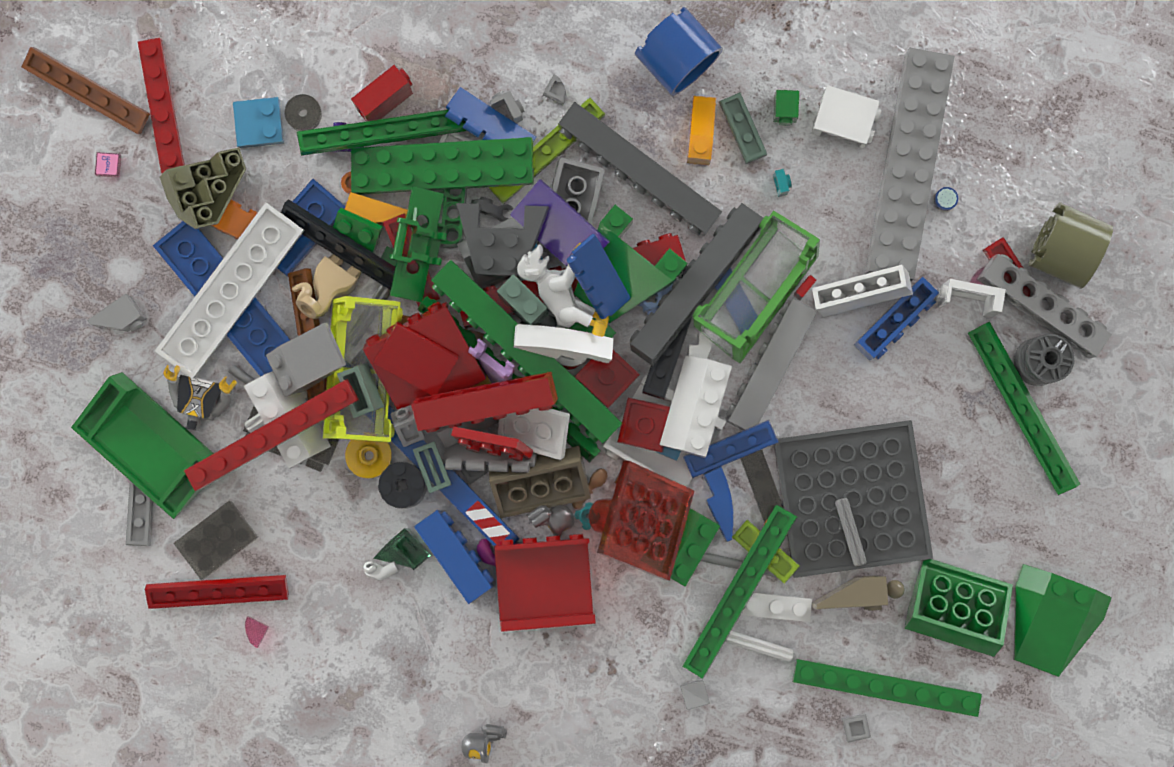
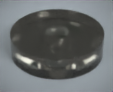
M300 94L292 97L287 102L284 115L286 121L294 130L305 131L315 129L319 125L322 118V110L315 98L310 95ZM307 110V114L302 117L299 115L300 111Z

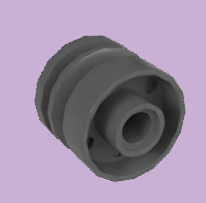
M1044 334L1023 342L1017 348L1014 356V366L1024 382L1033 386H1043L1063 380L1071 373L1074 366V352L1071 345L1063 337L1056 334Z

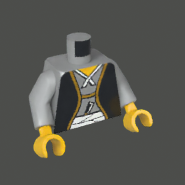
M167 365L163 374L167 379L169 393L174 407L177 408V412L188 415L186 429L199 431L202 418L214 420L215 417H219L230 406L232 389L237 384L236 380H233L228 385L226 383V376L220 383L198 378L192 379L184 375L178 377L180 367L176 365L174 372H171L169 365Z

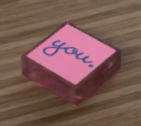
M97 152L95 175L120 178L122 155Z

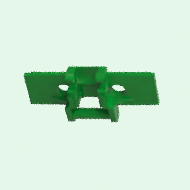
M412 186L406 219L397 218V223H399L393 254H390L389 259L397 261L390 296L421 302L429 265L441 266L442 258H438L441 241H446L447 233L436 231L444 197L443 193ZM419 215H423L427 219V226L425 228H422L419 222L416 221ZM412 227L413 231L408 255L403 257L402 252L407 228ZM415 261L418 264V271L415 274H410L406 269L407 263Z

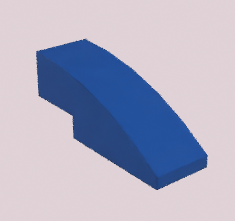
M719 467L703 475L713 494V497L705 501L716 523L720 525L719 529L725 541L728 542L732 540L733 505L727 479L722 467Z

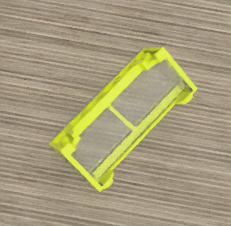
M352 296L333 299L331 332L345 360L346 366L327 377L326 390L340 383L337 376L338 373L368 363L384 407L353 418L349 406L324 420L323 438L391 442L395 429L393 424H391V420L388 419L389 395L364 353L363 347L366 339L375 334H378V336L383 335L387 332V328L402 320L403 310L400 308L401 302Z

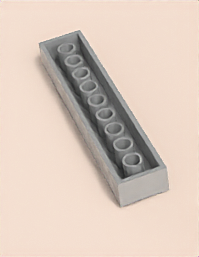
M909 47L904 56L865 274L903 265L909 273L910 282L915 278L955 56Z

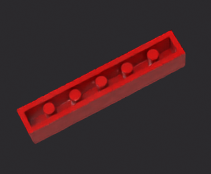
M552 372L416 398L411 407L418 431L426 430L427 433L439 430L443 426H448V428H453V426L459 427L463 422L470 421L471 424L483 422L484 418L489 417L497 420L515 412L516 415H523L529 413L531 409L538 408L539 411L548 410L553 407L552 405L556 403L558 397Z

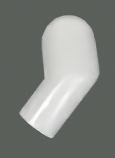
M367 561L363 566L367 576L379 581L399 572L395 561L386 566L379 565L373 561Z

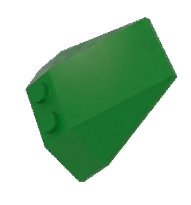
M1023 564L1015 585L1014 660L1059 677L1103 622L1112 597L1054 573Z

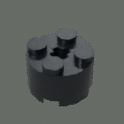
M396 462L389 465L382 472L379 478L378 490L381 498L388 505L399 509H408L417 506L424 499L427 486L421 471L416 466L407 462ZM406 479V486L408 488L406 491L402 489L400 492L398 490L400 487L398 483Z

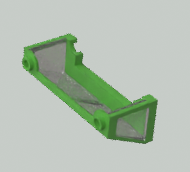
M774 210L769 217L766 215L759 225L761 228L760 235L710 303L703 306L699 305L693 313L694 327L740 364L819 257L820 239Z

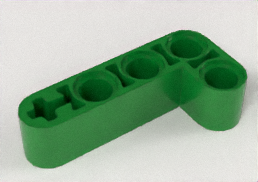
M451 189L444 190L442 223H438L436 232L448 234L451 231H456L458 238L455 241H448L447 239L446 241H441V248H457V244L464 239L460 215L452 219L448 217V213L451 209H458L456 203H466L467 189H462L461 193L457 196L450 194ZM424 223L421 227L425 228L427 223Z

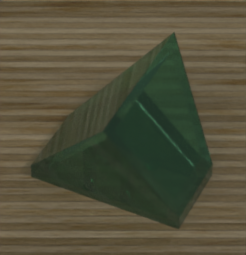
M404 528L373 559L389 563L395 561L398 565L415 570L431 554L409 528Z

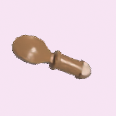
M597 469L590 477L588 483L590 495L593 494L592 490L594 488L600 487L605 483L607 479V471L605 469ZM586 500L574 502L572 507L579 509Z

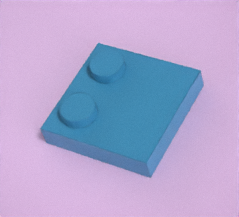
M278 97L233 102L237 147L247 148L284 144L280 99Z

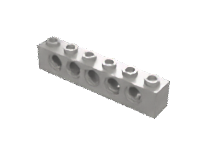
M997 254L989 260L977 278L978 281L986 286L1006 289L1004 299L1053 334L1063 337L1074 349L1088 359L1098 356L1112 335L1107 331V327L1103 323L1091 320L1086 311L1081 308H1074L1069 304L1070 301L1060 294L1056 295L1050 291L1049 285L1031 277L1032 274L1024 268L1019 269L1012 264L1013 260L1008 256ZM1005 272L1010 274L1012 278L1010 284L1004 280ZM1023 286H1027L1030 289L1029 297L1023 294ZM1043 299L1049 303L1048 310L1043 309L1041 305ZM1062 312L1068 317L1066 324L1060 319ZM1080 326H1083L1086 329L1087 333L1085 337H1083L1079 332Z

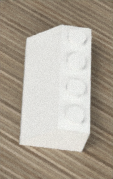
M685 355L660 441L661 446L702 458L706 457L732 366L709 359Z
M273 371L244 385L265 425L306 402L302 393L285 397ZM318 423L277 446L289 469L331 447L328 440L323 438V431Z

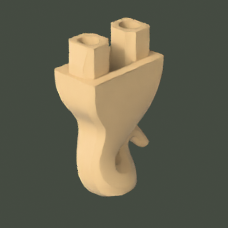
M334 254L328 258L325 256L317 265L313 277L317 301L311 297V285L306 282L299 283L292 287L294 292L302 290L296 300L297 307L309 318L317 319L324 316L329 310L333 299L348 296L355 290L361 271L353 266L345 271L341 268L344 262L342 259Z

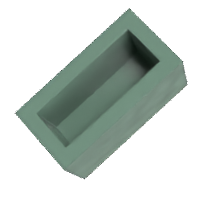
M368 363L337 374L340 382L348 379L359 399L349 406L353 418L384 407Z

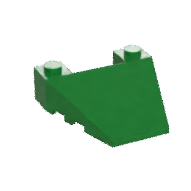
M616 204L601 220L597 230L610 241L604 248V251L631 299L612 316H608L609 324L671 286L688 264L669 248L654 266L620 239L633 224V218ZM578 281L574 295L594 308Z

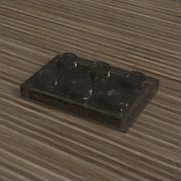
M229 500L173 544L200 580H204L259 537L233 502Z

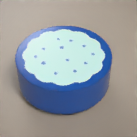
M943 187L935 194L934 203L938 209L949 211L957 205L958 194L953 188Z

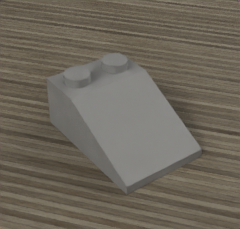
M327 322L280 345L266 355L285 397L310 389L346 366Z

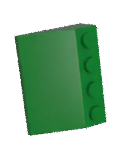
M933 559L922 560L909 603L904 629L995 657L1004 646L1013 584Z

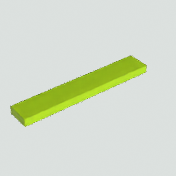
M591 97L581 105V107L599 120L605 116V113ZM555 127L533 147L534 177L577 140L573 137L571 140L567 139L559 132L561 128ZM525 185L488 188L504 205Z

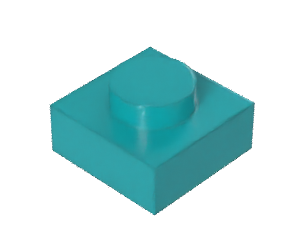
M784 169L776 170L773 174V179L778 197L785 196L789 193V188H792L789 174L785 175Z

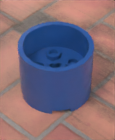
M682 7L680 10L682 13L678 15L672 13L660 22L647 35L648 38L645 41V46L642 47L640 45L635 51V56L671 96L679 94L696 81L717 60L723 51L719 43L686 7Z

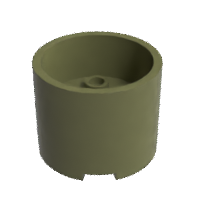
M1059 202L1053 208L1054 217L1050 216L1041 228L1031 251L1035 254L1034 260L1030 259L1028 264L1033 268L1082 289L1093 277L1106 253L1112 237L1113 225Z

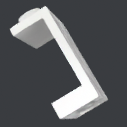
M827 85L811 133L818 136L822 132L860 143L859 148L864 149L867 143L871 144L875 131L871 130L873 122H878L881 109L878 108L880 101Z

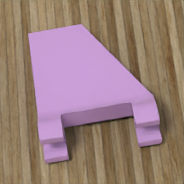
M479 338L474 349L470 347L468 352L478 359L490 382L496 383L511 380L516 366L507 360L506 366L503 367L485 353L487 344Z

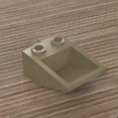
M886 576L854 577L813 601L811 608L864 607V610L868 611L882 610V605H888V596L898 599L903 596L905 588L902 582L898 580H892L887 584Z

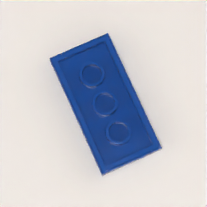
M312 179L292 201L332 227L334 226L338 210L340 208L345 209V205L315 179ZM301 235L277 268L288 277V273L293 272L317 244Z

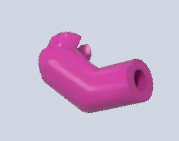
M481 539L476 546L478 555L483 563L496 566L495 554H493L490 548L491 543L487 539Z

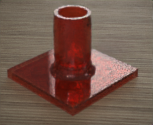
M623 460L613 497L597 500L589 512V522L592 529L602 534L597 553L660 579L670 581L694 490L636 463Z

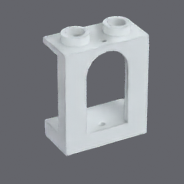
M949 279L941 285V288H937L939 294L935 297V300L938 301L937 308H942L948 304L951 295L984 301L983 316L992 318L1002 312L1006 289Z

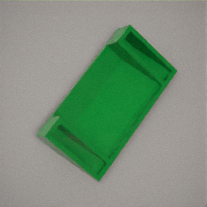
M123 372L109 376L71 428L172 519H175L202 491V489L198 491L193 489L184 470L214 453Z

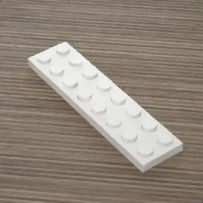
M265 202L156 348L155 352L174 366L178 365L180 370L190 378H195L305 230Z

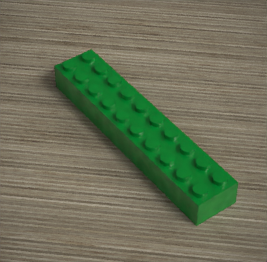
M452 260L432 278L431 281L434 283L432 288L441 297L446 294L451 299L449 304L458 313L463 310L469 316L466 320L475 329L481 327L486 332L483 337L493 346L496 343L503 349L500 353L510 362L514 359L519 364L517 369L525 377L552 372L558 397L555 405L561 411L566 408L570 412L569 418L578 427L583 424L587 428L584 432L595 443L598 440L604 443L620 427L622 422L555 358L515 348V326L518 323Z

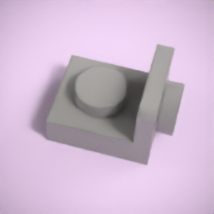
M411 405L391 413L394 429L403 447L425 439L423 430L418 431Z

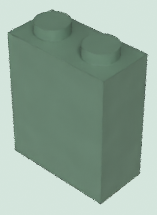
M514 274L497 290L499 299L526 325H539L549 315L548 308Z

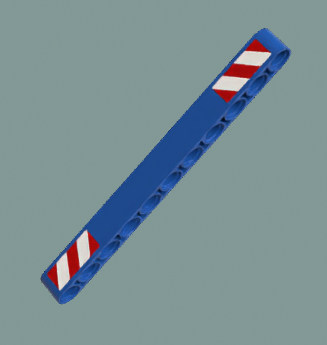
M345 360L346 366H344V368H353V367ZM389 405L388 419H390L391 424H393L391 413L395 412V410ZM375 411L367 413L366 415L374 423ZM395 431L391 441L420 470L413 449L426 445V441L423 439L403 447ZM429 448L428 450L441 483H444L445 480L433 449ZM424 451L419 452L429 479L436 486ZM446 470L452 485L440 491L493 546L499 545V540L513 539V544L520 540L507 524L454 470Z

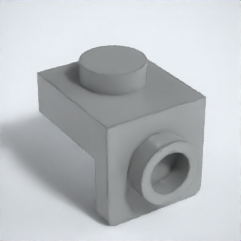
M501 91L492 97L490 105L493 109L505 104L515 123L523 120L522 113L525 112L519 99L514 100L510 91L506 93Z

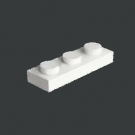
M753 593L741 615L810 622L812 599Z

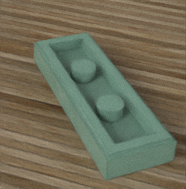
M739 92L720 100V107L745 164L767 156L766 149L741 93Z

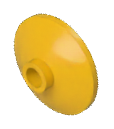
M364 432L358 435L373 436L374 433ZM350 440L345 451V460L348 468L355 475L362 478L380 476L390 465L392 458L388 442ZM368 451L373 452L374 456L371 460H367L365 457Z

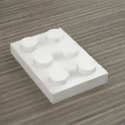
M538 408L531 409L529 413L523 415H516V412L507 414V417L499 419L498 435L519 439L530 447L534 453L561 460L565 456L570 414L554 409L539 411Z

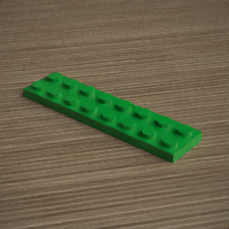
M532 137L351 148V192L359 195L411 192L412 186L432 191L534 185Z

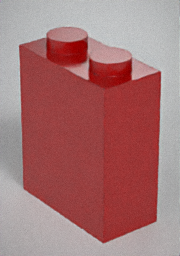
M393 65L353 96L351 101L365 121L379 120L413 94L411 89L413 84L403 68L398 70Z

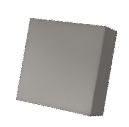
M865 713L842 718L848 743L871 737Z

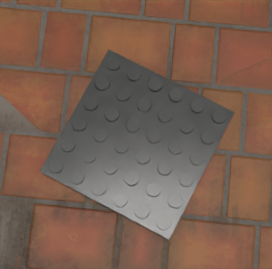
M912 420L779 438L778 443L774 444L783 508L797 516L796 521L787 534L790 557L800 565L793 574L794 578L933 559ZM847 498L867 561L864 565L854 566L835 504V501L838 499Z

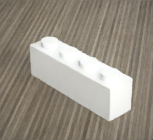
M903 265L812 288L816 310L823 317L913 295L909 273Z

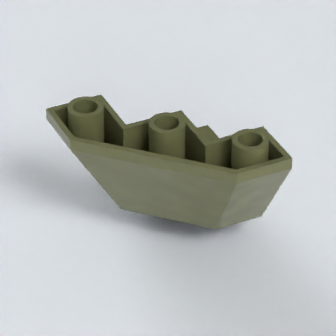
M238 147L217 152L210 160L167 169L160 176L166 198L177 217L194 229H199L219 223L246 171V166Z

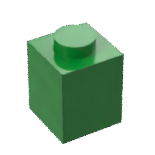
M776 90L774 95L773 122H779V125L790 126L798 120L799 91Z

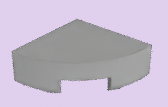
M553 74L543 92V96L563 106L566 99L565 87L561 79Z

